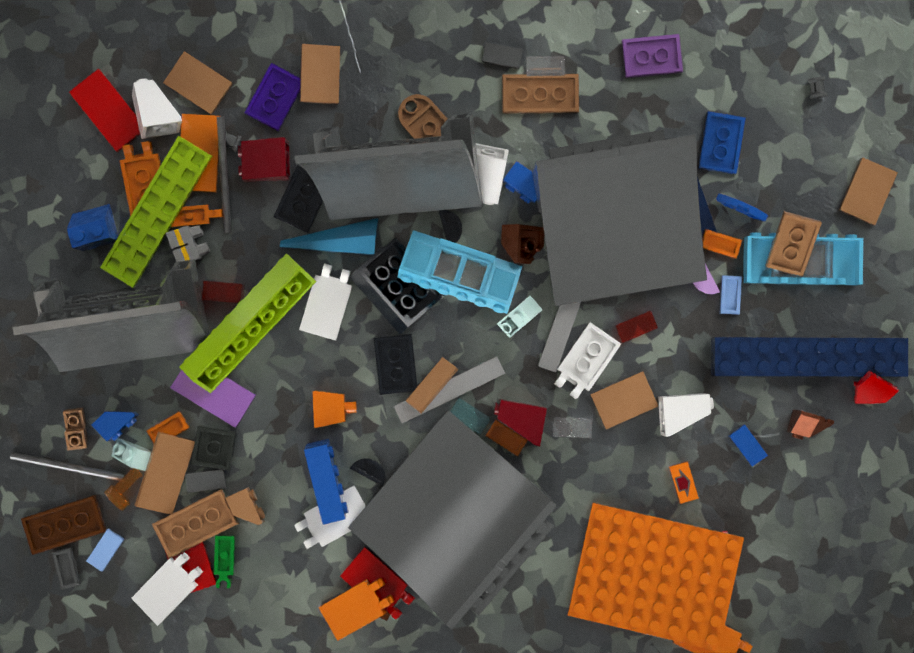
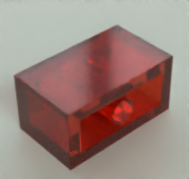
M203 281L202 300L239 303L244 299L245 285Z

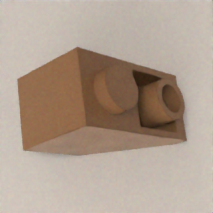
M247 487L225 498L233 516L257 525L265 522L263 519L265 518L264 511L261 507L258 508L256 504L258 499L254 490H250Z

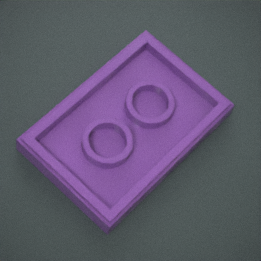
M679 34L622 39L625 78L683 72Z

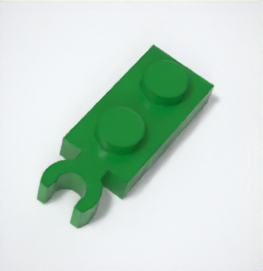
M216 535L214 575H219L216 587L220 588L221 581H226L227 588L229 589L232 584L229 575H234L235 536Z

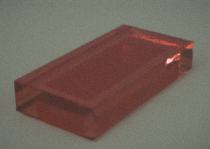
M651 310L615 325L622 343L658 328Z

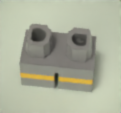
M200 225L193 227L185 226L166 233L171 249L174 250L173 254L176 262L195 259L196 262L202 260L203 256L211 252L207 242L197 245L195 239L204 236Z

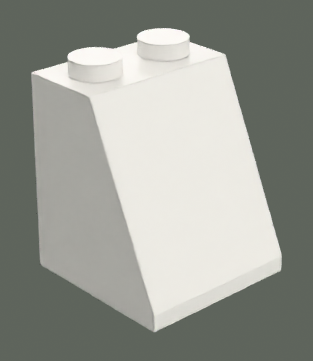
M139 79L134 82L132 98L141 139L179 133L182 123L181 116L153 80Z
M476 143L482 201L487 205L498 204L509 150Z
M710 394L659 396L658 407L661 435L665 437L671 436L711 414L714 403L713 398H710Z

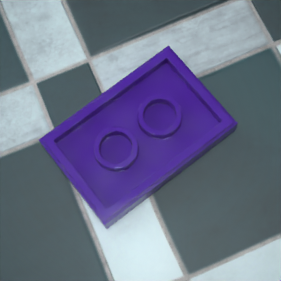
M271 63L244 113L279 132L300 93V78Z

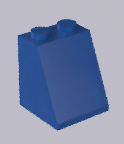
M110 204L72 214L67 227L72 248L81 251L114 243L118 238Z

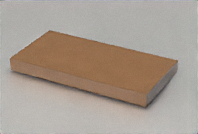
M579 74L502 75L503 114L579 113Z
M158 431L135 502L136 507L170 515L173 514L195 441Z
M222 489L152 524L169 559L239 524L236 516H233Z

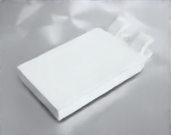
M324 263L321 276L315 275L314 279L317 282L311 288L299 330L336 341L352 290V285L347 284L351 271L343 269L340 279L331 277L330 274L333 266Z
M589 322L557 370L561 374L554 385L561 388L566 380L575 385L570 393V396L574 399L579 397L583 389L590 391L621 343Z
M355 485L344 490L342 495L343 502H347L349 513H346L345 520L323 525L317 505L304 512L306 518L294 525L297 532L306 527L310 530L312 537L303 542L307 549L318 542L323 547L351 531L348 527L366 507Z
M185 552L176 560L170 558L132 597V600L157 626L198 586L195 580L203 573L199 566L194 568L189 574L182 568L190 559Z

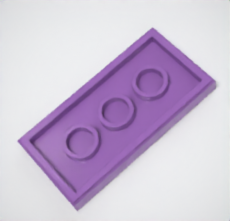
M182 370L170 387L235 428L256 396L228 377L212 393H209L194 383Z

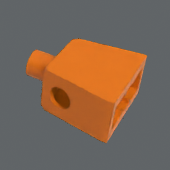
M313 391L314 428L345 422L346 414L357 413L356 402H345V394Z

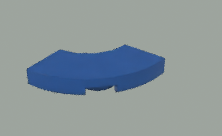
M718 193L716 200L725 207L743 213L750 218L766 221L768 215L761 210L735 198Z

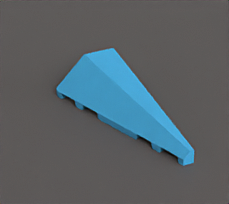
M378 218L281 240L280 247L375 255Z

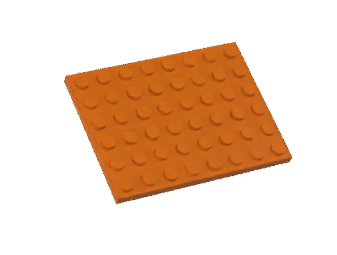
M593 502L568 616L719 651L744 537Z

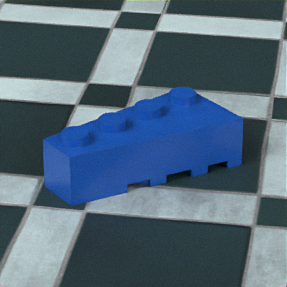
M329 438L308 443L304 448V453L322 524L345 520L346 513H349L347 502H343L342 499L344 490L342 483L338 481L339 470L337 464L335 465L333 457L335 455L333 447L330 446Z

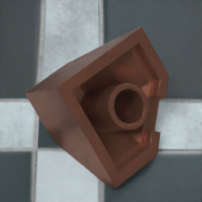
M523 224L502 225L501 244L514 263L531 264L534 260L533 256L544 247L543 227Z
M793 410L787 432L792 433V437L803 440L804 437L810 438L832 426L834 421L808 412Z

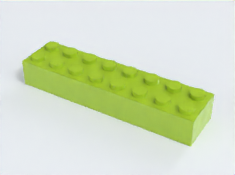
M286 253L179 367L194 383L212 393L317 281Z

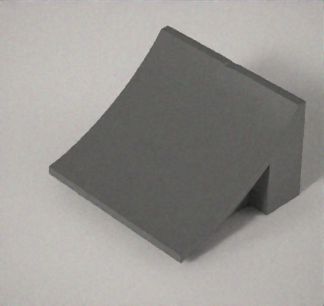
M473 113L456 114L447 119L440 128L441 136L341 146L339 126L319 128L313 132L315 154L295 155V163L303 167L315 183L330 220L482 206Z
M664 130L552 148L548 150L550 159L536 161L533 170L537 197L536 204L538 213H542L555 306L707 280L699 211L697 142L695 135L665 139Z
M195 259L175 262L172 270L167 272L162 283L69 296L66 301L61 279L41 282L33 291L39 317L33 324L12 327L14 335H26L42 346L57 366L59 372L194 352L197 346L210 335Z
M447 410L348 528L389 565L449 628L453 629L469 609L479 616L548 535L554 525L546 518L557 505L544 490L524 473L519 472L460 419Z

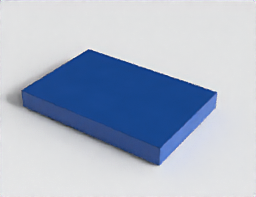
M707 112L698 169L737 174L746 117Z

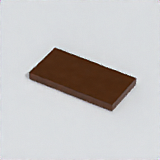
M96 495L21 518L32 555L107 531Z

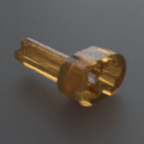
M136 468L131 469L115 486H109L104 491L105 495L117 508L123 511L130 505V501L123 493L142 474Z

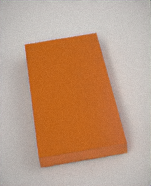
M182 114L181 137L213 156L192 191L217 193L219 162L217 117L221 116Z

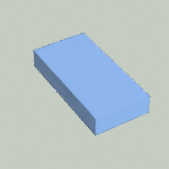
M722 275L720 314L740 315L742 276Z
M107 529L86 562L103 572L124 541V538L111 529Z

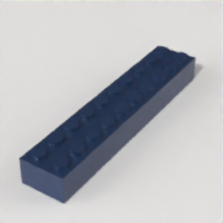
M711 338V376H864L870 370L880 377H908V338Z

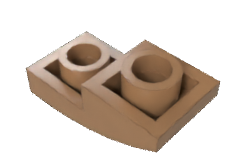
M83 407L64 410L63 417L66 428L64 434L67 450L87 448V432Z

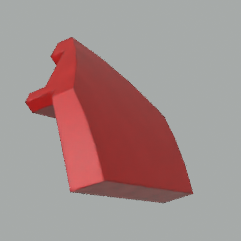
M870 370L858 382H854V402L858 404L886 403L899 392L896 386Z

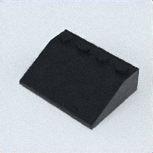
M395 237L357 268L350 276V279L401 335L445 295L440 294L437 290L424 289L418 284L406 283L397 278L406 248Z

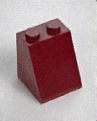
M285 137L241 141V146H238V157L241 158L242 165H239L238 172L239 177H242L244 182L290 180L289 142Z
M500 399L499 403L495 402L494 414L497 415L496 418L534 445L540 447L547 408Z

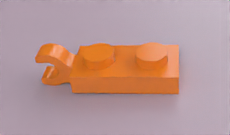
M209 205L182 207L171 227L210 224V218L223 217L222 209L209 210Z

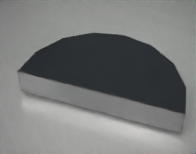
M439 210L446 240L457 243L462 234V223L459 217L448 210Z
M370 458L360 459L350 467L353 471L382 487L384 486L386 479L385 471L376 460Z

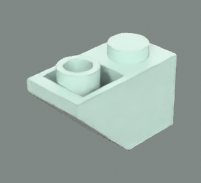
M529 296L498 322L497 325L510 338L540 313L542 308Z
M118 438L113 446L111 456L131 468L146 471L152 451Z

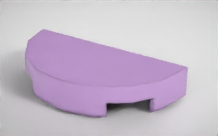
M705 264L707 280L693 284L699 291L705 294L719 293L720 291Z

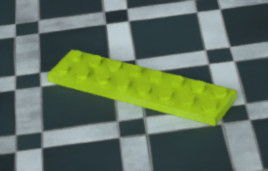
M178 136L100 268L135 288L213 156Z

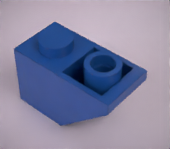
M516 161L503 179L504 187L512 193L516 191L521 194L520 198L526 203L532 202L534 204L537 197L533 173Z
M106 411L91 425L107 442L111 440L116 441L123 435L121 431L126 426L130 428L137 422L135 418L139 414L137 412Z

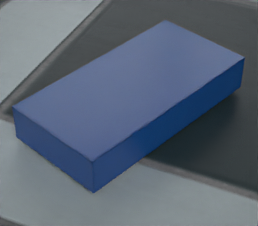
M745 424L728 435L752 467L768 456Z

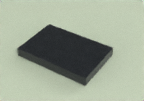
M297 165L273 217L309 233L323 200L315 183L304 168Z
M412 334L374 338L380 395L413 392L417 388Z

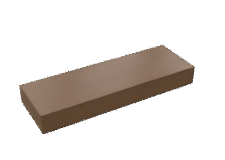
M442 357L407 398L406 402L422 414L458 371L457 367Z

